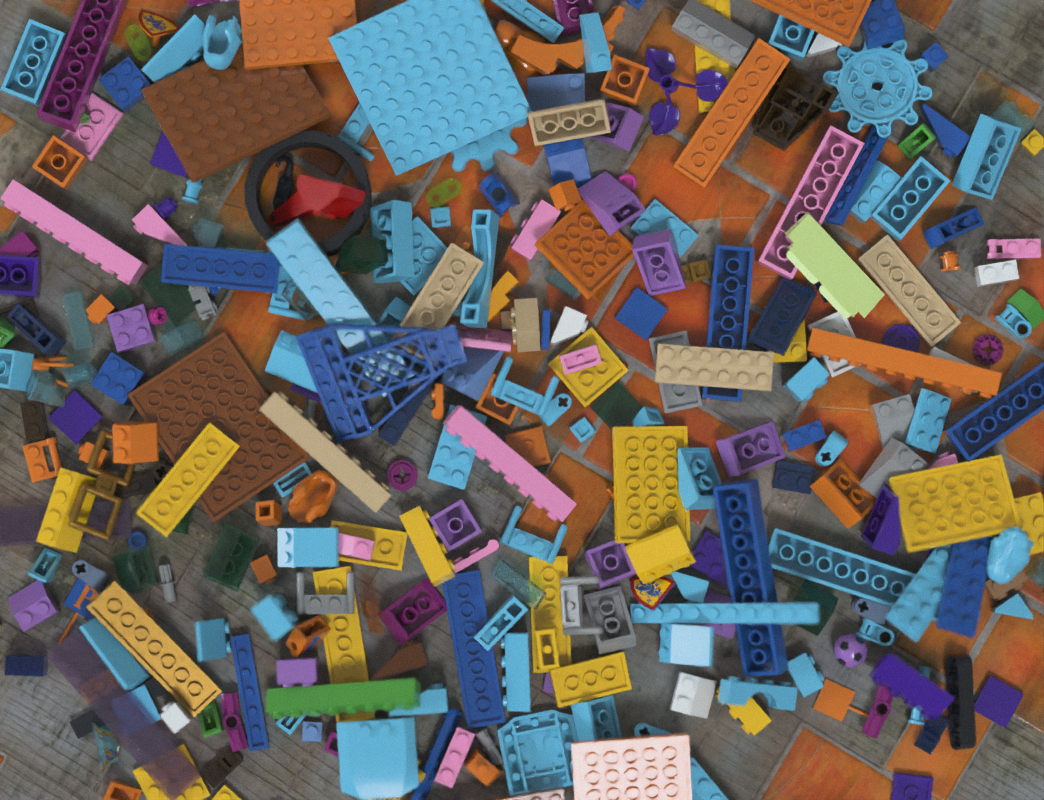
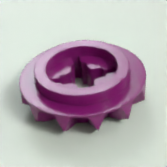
M990 334L982 335L974 342L973 355L979 363L992 365L1002 358L1004 350L1002 342L998 337ZM988 343L990 348L996 349V351L990 352L989 355H987L986 351L980 350V348L987 347Z
M399 460L392 463L388 468L387 480L394 489L405 491L414 486L418 473L412 463L406 460ZM400 467H402L404 473L411 474L405 477L404 484H402L401 478L394 477L400 474Z

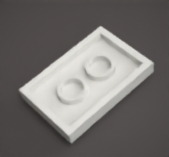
M839 312L808 325L810 333L811 329L815 328L856 338L848 319L844 318ZM821 355L831 378L855 367L847 365L848 361L840 359L839 363L828 360L829 356Z

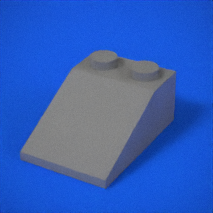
M910 394L870 405L882 449H884L891 438L905 444L915 412ZM905 444L913 452L922 451L919 448Z
M891 438L858 485L877 498L882 484L887 485L891 489L888 480L890 477L923 471L928 463L905 444Z
M621 586L584 595L591 627L601 626L603 628L602 634H593L599 655L636 646V636Z

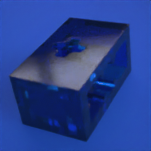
M11 654L5 656L4 675L46 676L48 673V656Z

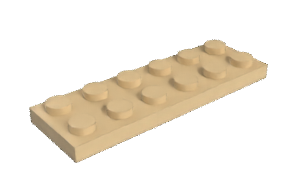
M888 234L857 259L930 347H933L961 323Z
M451 242L400 326L433 327L437 329L445 327L481 270L484 262ZM395 332L391 339L405 335L408 332ZM406 342L398 344V346L403 349ZM408 342L405 350L416 355L419 347ZM421 349L418 354V357L425 360L424 354Z
M658 344L655 383L771 391L774 352Z

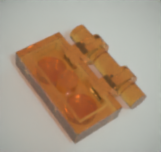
M373 599L361 602L362 613L370 633H381L384 626L377 620V614L379 613L377 603H374Z

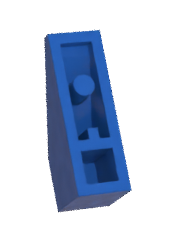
M924 103L919 110L930 131L936 137L935 140L938 146L943 149L942 153L949 158L957 157L971 137Z
M977 207L933 226L924 231L923 235L930 249H933L984 225V221Z

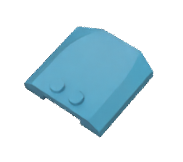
M555 710L514 717L497 731L510 795L574 785L571 742L578 741L573 715Z
M415 717L337 722L342 792L361 800L401 797L419 786Z

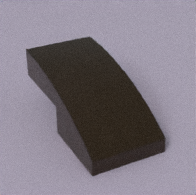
M230 746L201 776L215 788L243 759L237 752H233Z

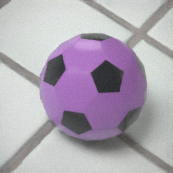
M848 633L836 640L833 653L839 664L844 667L853 668L864 662L868 654L866 642L860 636Z

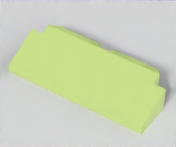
M808 212L785 232L793 242L787 247L789 249L786 253L787 258L811 283L814 284L819 281L822 284L819 287L820 293L844 318L854 317L857 312L865 318L885 295Z

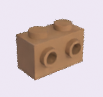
M1021 570L1007 584H999L988 577L986 578L984 588L990 598L1000 600L1008 595L1007 591L1023 587L1025 585L1024 582L1028 579L1023 570Z

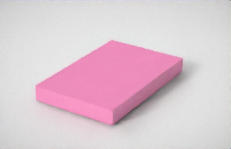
M92 93L84 111L92 119L88 123L80 124L76 133L66 129L60 138L61 141L93 161L124 115Z
M456 325L463 346L508 352L511 350L512 331Z

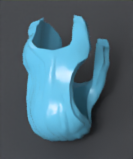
M208 16L202 35L203 55L206 64L213 69L224 70L228 68L239 46L244 42L241 37L242 30L235 16H233L232 20L229 19L228 22L224 20L216 26V16Z
M1008 527L1005 531L1001 532L999 537H995L991 541L986 572L995 582L999 584L1009 583L1028 564L1029 552L1034 542L1028 540L1029 537L1026 536V531H1022L1019 527Z

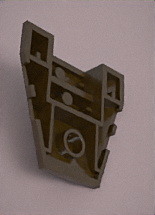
M786 65L762 102L753 134L785 151L830 109L839 92L811 80Z

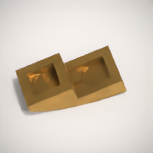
M707 259L682 265L686 285L712 278Z

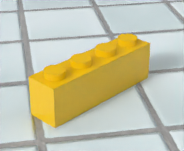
M418 506L400 515L399 517L434 587L455 577L453 571L456 568L451 559L447 560L445 554L448 552L443 542L439 544L437 540L439 535L434 526L431 527L428 522L430 516L427 510L423 511Z

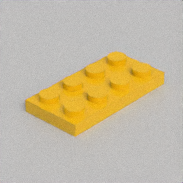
M331 521L330 528H338L340 533L376 541L371 560L339 553V561L402 571L407 532Z
M623 651L560 666V668L549 669L558 708L632 689Z

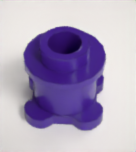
M165 197V200L158 205L156 203L153 204L165 222L168 220L167 216L177 212L175 208L178 205L172 197L170 199Z

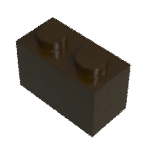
M36 400L20 403L26 441L32 442L49 439L44 401Z

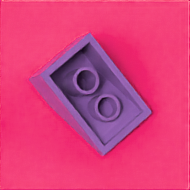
M668 229L634 237L632 250L649 296L686 289L679 253L672 230Z
M773 421L716 441L728 477L741 475L785 458Z

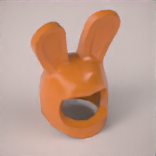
M499 20L493 29L505 55H510L505 51L514 35H522L532 41L547 43V40L535 31H523L515 24L506 20ZM516 59L519 62V64L527 71L535 70L527 64L523 63L522 61Z

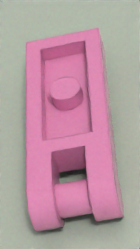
M1041 239L987 240V246H989L987 259L1041 258ZM997 246H1001V253H997Z
M490 540L487 547L482 550L477 547L470 551V556L466 559H463L461 556L454 560L453 564L456 568L453 571L454 574L496 551L499 548L498 541Z

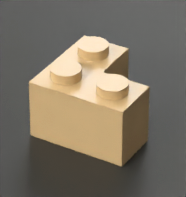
M537 298L514 299L515 307H511V318L516 320V323H512L513 345H517L518 352L541 351Z

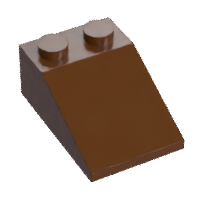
M417 638L407 641L405 643L406 646H403L371 678V681H378L428 665L429 661L423 642H418Z

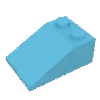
M679 448V495L685 510L715 509L713 486L722 482L709 448Z
M278 528V567H339L338 528Z
M226 618L205 619L195 622L198 661L228 657V653H231V641H227L230 625L229 622H226Z
M661 623L659 662L712 666L714 627Z
M443 683L431 684V687L421 691L420 707H414L413 710L395 709L389 712V717L448 712L447 686H443Z

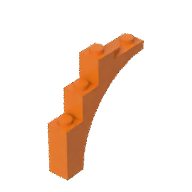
M620 5L613 6L606 18L601 22L610 51V59L613 55L612 50L614 46L608 42L614 38L616 34L614 30L623 21L625 16L623 14L625 8ZM514 35L505 51L544 75L550 74V72L552 73L556 69V61L571 69H578L585 61L582 37L562 44H545L532 41L522 35Z

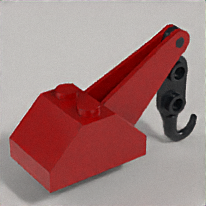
M282 156L277 160L276 167H279L285 161L286 169L283 176L278 180L273 199L275 211L269 215L268 221L271 225L280 227L293 222L297 218L301 220L314 215L323 216L324 213V217L336 220V216L345 218L363 203L366 191L299 174L296 183L298 192L290 197L294 186L292 176L294 164L290 157Z

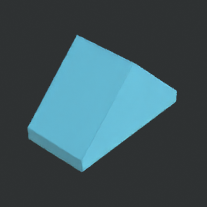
M45 547L28 575L44 583L51 582L62 555Z
M1018 593L1011 594L991 610V612L1033 620V614Z

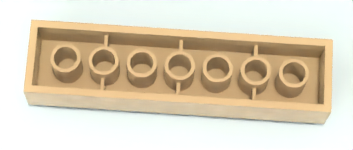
M274 392L259 410L376 513L390 498L391 495L388 493L390 489L384 483L380 482L378 484L374 481L376 476L368 469L363 471L359 467L361 463L353 456L351 458L345 455L347 450L339 443L335 446L331 442L332 437L324 430L320 433L316 429L318 425L311 418L306 420L302 417L303 411L296 405L291 407L287 403L289 399L284 394Z

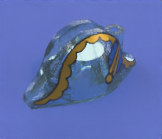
M92 722L91 725L97 743L100 773H102L107 764L118 762L117 756L121 751V741L115 732L101 729Z

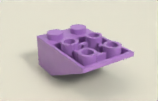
M606 171L578 188L580 196L609 236H612L636 220L646 211L636 195Z

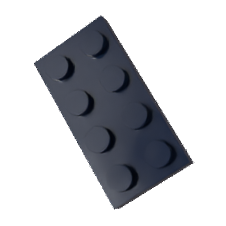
M782 277L753 329L749 342L784 356L815 300L817 291Z

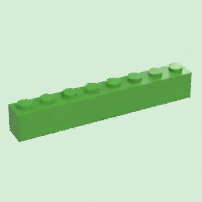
M416 678L267 689L266 712L274 719H283L284 716L300 718L302 715L317 717L320 714L338 715L341 712L356 714L358 711L374 713L376 710L394 711L399 708L413 710L414 707H420L421 684Z

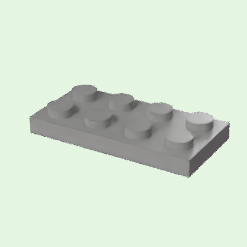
M687 331L649 338L655 371L658 344L690 346ZM658 383L665 414L703 406L699 386Z

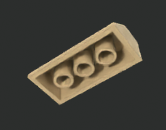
M604 99L528 113L535 146L611 133L607 106Z

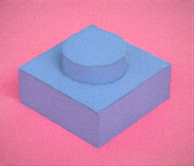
M303 721L302 741L322 742L323 722Z

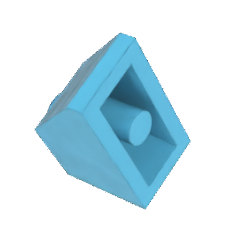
M676 571L671 573L682 597L687 599L686 603H703L709 581Z

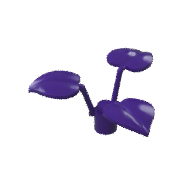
M648 48L645 58V67L650 68L648 77L654 82H659L660 87L665 90L664 94L668 100V105L660 102L650 110L649 122L653 134L656 136L667 134L678 125L680 111L676 107H671L670 93L677 91L679 86L697 89V95L701 100L711 102L716 100L728 84L727 79L716 71L705 70L696 76L697 85L677 81L674 77L668 75L673 73L676 67L674 56L664 50Z

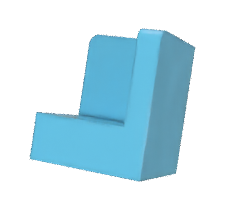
M645 406L632 419L634 427L663 426L665 424L659 409Z

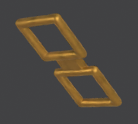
M103 429L99 432L87 467L89 473L98 477L94 486L86 483L81 484L68 520V525L108 541L111 538L123 503L121 497L114 495L117 484L124 487L129 485L136 463L127 465L123 478L96 467L105 439L113 441V433ZM87 492L114 503L105 531L77 521Z

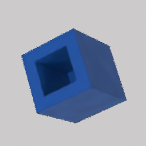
M936 42L922 53L919 59L926 60L928 62L927 69L932 72L949 56Z

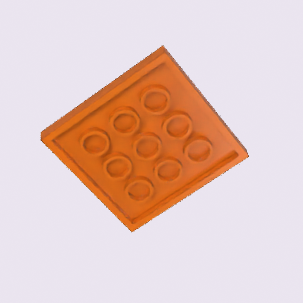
M584 200L578 203L576 208L567 213L534 244L587 299H590L634 257L633 245L619 231L609 236Z

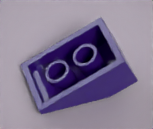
M882 484L861 537L873 549L894 555L895 550L900 546L901 538L899 497L887 485Z

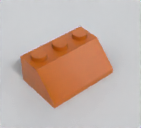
M841 458L810 485L814 493L819 496L847 529L863 519L873 508L876 501L875 497L858 485L861 480Z

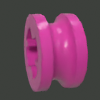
M162 307L151 308L148 313L149 321L153 325L164 324L167 319L165 309Z

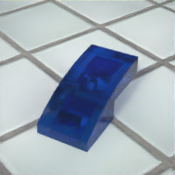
M941 714L937 719L926 720L914 745L931 755L941 739L940 736L949 724V718Z

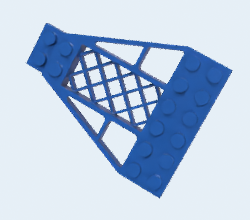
M331 323L296 336L338 443L373 433L375 429L438 375L442 374L449 367L468 361L455 324L437 329L433 327ZM335 329L362 330L369 347L349 354L344 353ZM368 331L408 333L379 344H374ZM406 342L403 350L395 346ZM408 342L419 347L416 355L405 351ZM388 348L385 356L377 352ZM390 349L401 353L398 361L387 357ZM421 349L426 360L418 357ZM370 354L367 362L359 359L360 357ZM372 355L382 359L380 367L369 363ZM402 355L413 359L410 367L399 363ZM415 360L426 365L422 373L412 369ZM354 361L364 365L361 374L351 369ZM384 361L395 365L392 373L381 369ZM397 366L408 371L404 379L394 375ZM366 367L377 371L374 380L363 375ZM410 372L415 374L414 376L408 377ZM379 373L390 377L386 385L376 381ZM354 376L359 377L357 383H356V381H355ZM361 379L372 383L369 391L358 387ZM391 379L397 380L396 382L390 383ZM425 380L398 404L396 403L392 393L393 390ZM373 385H376V386L379 387V388H376V389L371 390L372 387H373ZM387 393L393 408L376 423H372L363 400Z

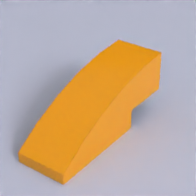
M509 271L501 277L491 291L488 323L510 303L506 295L519 283Z

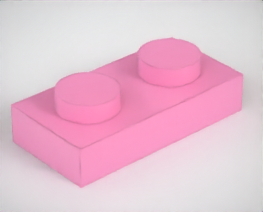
M596 345L559 356L565 375L602 363Z

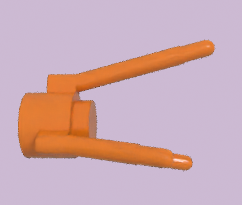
M66 356L33 358L32 373H36V378H43L71 389L74 388L71 384L44 374V372L48 373L49 367H74L73 363L49 362L66 360Z

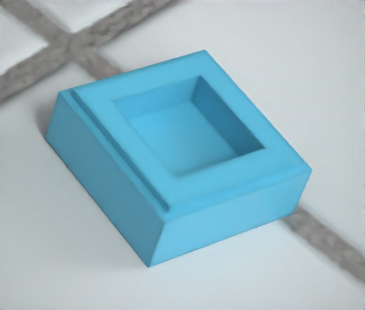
M449 207L430 209L432 228L451 227Z
M585 416L569 428L580 443L596 432Z

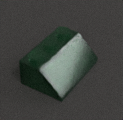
M225 522L202 577L238 592L261 538Z

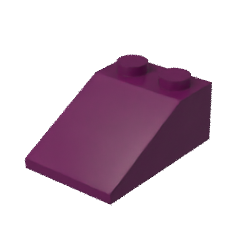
M552 0L556 21L564 27L560 36L581 32L579 15L594 13L592 0Z
M425 578L377 615L398 644L401 645L409 641L446 612L447 606L430 580Z

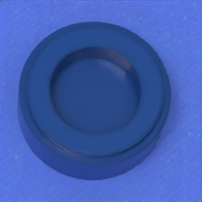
M135 531L129 535L128 544L134 550H142L148 544V537L144 532Z

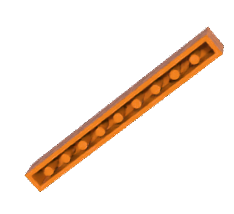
M815 328L811 329L807 345V351L813 357L821 358V355L829 356L828 360L840 363V359L848 361L847 365L859 367V364L867 365L866 369L878 371L879 368L886 370L885 374L896 376L897 373L904 374V378L915 380L917 377L923 379V383L934 385L935 382L942 383L943 388L952 390L955 386L961 388V392L972 394V391L980 392L979 396L990 399L992 395L997 396L1002 376L1000 372Z

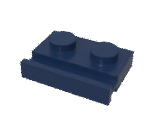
M777 460L772 488L811 495L812 489L810 485L813 483L815 467Z

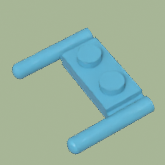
M359 103L337 139L345 142L353 151L367 160L372 161L374 154L357 144L370 124Z
M280 262L277 294L272 293L268 313L309 321V313L289 309L295 281Z
M506 357L490 395L544 417L558 385L559 378L557 376L552 377L545 396H542L505 380L513 362L512 357Z
M516 505L500 543L553 564L568 526L562 524L554 543H551L518 528H514L522 511V507Z

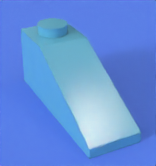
M599 13L579 15L586 73L612 70L610 51Z
M514 593L474 638L488 651L528 610V605Z

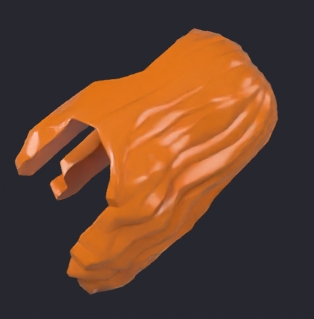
M318 470L298 483L293 489V498L289 500L288 511L292 519L297 520L298 523H312L316 517L324 516L338 489L336 477L328 471Z

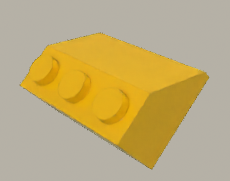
M678 524L625 546L636 574L643 584L652 582L664 575H669L678 569L688 567L696 562L691 544Z

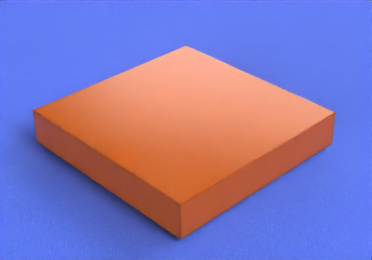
M542 426L505 435L507 445L533 467L551 463Z

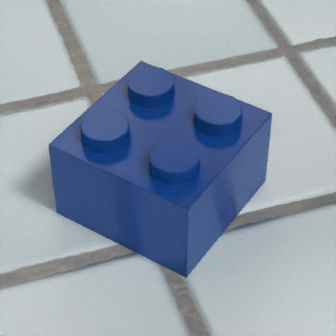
M877 0L870 3L859 26L867 50L904 39L905 27L895 0Z
M129 56L98 79L124 113L144 99L141 89L151 85Z
M111 352L90 385L122 405L127 406L130 401L127 395L139 387L147 373Z

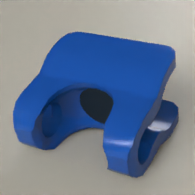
M498 172L490 174L478 186L496 213L500 215V218L503 217L506 210L510 207L521 204Z

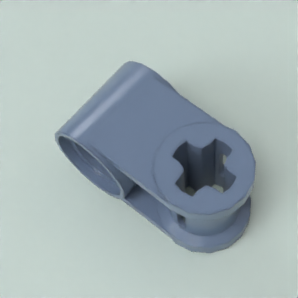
M78 560L72 566L73 574L98 592L101 591L110 577L84 560ZM84 564L86 572L78 574L77 566H83Z
M861 597L854 599L851 605L853 612L881 625L885 624V616L891 608ZM863 603L865 609L860 610L858 604Z

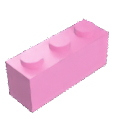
M544 200L534 204L531 209L532 216L530 219L526 218L520 227L523 230L520 235L515 234L510 242L513 245L511 250L530 262L538 251L534 244L554 226L561 214L560 210H556L555 207Z
M459 725L457 726L434 781L450 788L453 787L475 732Z

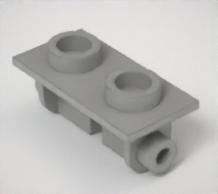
M189 286L188 291L193 302L199 299L201 303L195 305L199 318H202V321L210 318L209 314L212 317L216 316L217 307L213 300L210 301L208 296L210 293L209 287Z

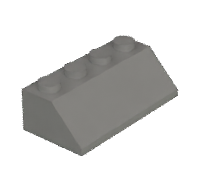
M688 0L671 28L672 32L735 69L738 68L756 37L754 34L696 0Z

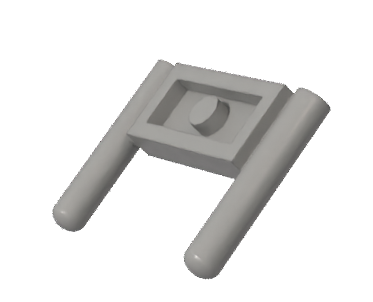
M298 572L297 614H355L354 572H347V594L304 595V573Z
M599 576L560 578L562 585L560 589L564 635L603 633L601 626L582 627L583 610L580 584H597L600 582Z

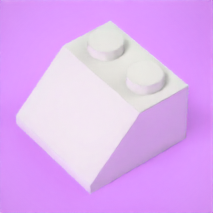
M565 306L550 344L554 346L579 336L580 331L584 333L589 322L586 320L587 315Z
M680 671L670 709L692 716L707 718L717 681Z

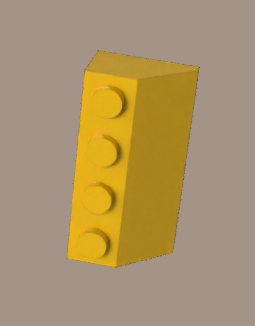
M60 468L36 542L74 553L78 552L84 532L70 527L68 520L81 484L86 483L94 486L97 478L66 468ZM86 493L77 519L78 522L87 524L95 495Z

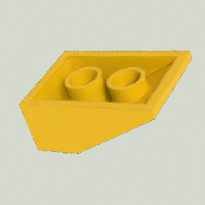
M804 320L785 355L782 356L774 352L773 364L807 362Z

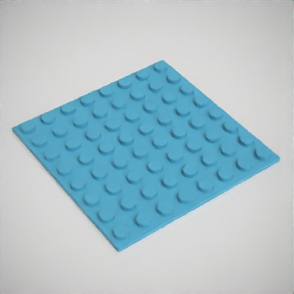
M408 0L328 38L396 176L528 117L529 112H533L480 0Z

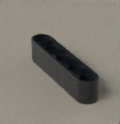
M968 654L950 655L946 660L947 692L955 697L948 706L950 745L954 750L971 749L976 744L972 659Z

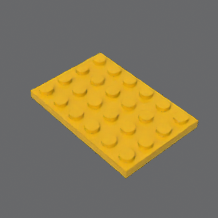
M687 426L612 427L615 543H635L677 524L690 542V510H685L679 495L678 449L688 448Z
M1002 454L894 476L888 479L891 490L899 497L900 526L908 553L998 535L1008 527H1019L1022 529Z

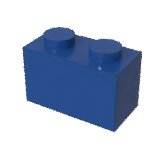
M820 420L782 434L788 452L827 438Z

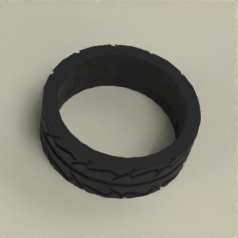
M301 131L261 150L255 157L245 182V205L254 227L267 241L277 234L268 226L262 214L260 204V190L269 168L280 157L300 148L313 147L335 153L350 166L356 176L358 189L366 191L363 203L355 209L348 224L333 237L318 242L326 255L330 256L349 246L362 232L369 218L372 206V189L365 167L357 154L345 142L326 133Z

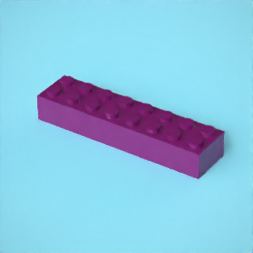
M129 0L81 1L36 114L40 121L76 133Z

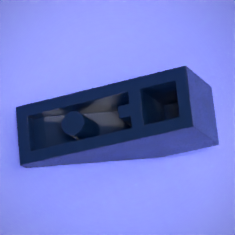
M17 303L6 317L45 354L56 356L67 342L54 329L20 303Z

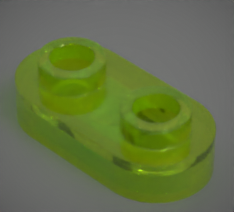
M136 24L128 26L125 30V37L134 56L142 62L150 60L153 56V49L144 30ZM134 32L139 33L137 38L132 37ZM146 49V55H141V50Z
M449 178L432 188L426 195L428 205L433 208H439L456 198L461 193V183L455 178ZM454 185L456 187L455 191L450 192L448 190L449 186ZM433 196H439V201L434 202L432 200Z

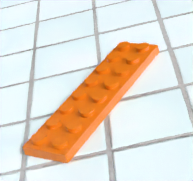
M758 38L672 167L705 188L790 59Z

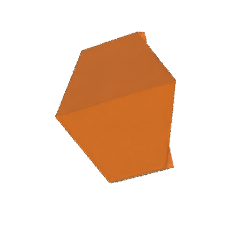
M115 778L111 781L103 800H139L142 790Z

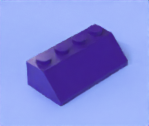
M0 255V296L40 298V259L36 257Z
M892 653L881 656L868 675L872 678L873 683L880 687L883 685L888 689L890 695L903 699L906 706L911 709H917L920 711V715L927 720L937 719L955 698Z

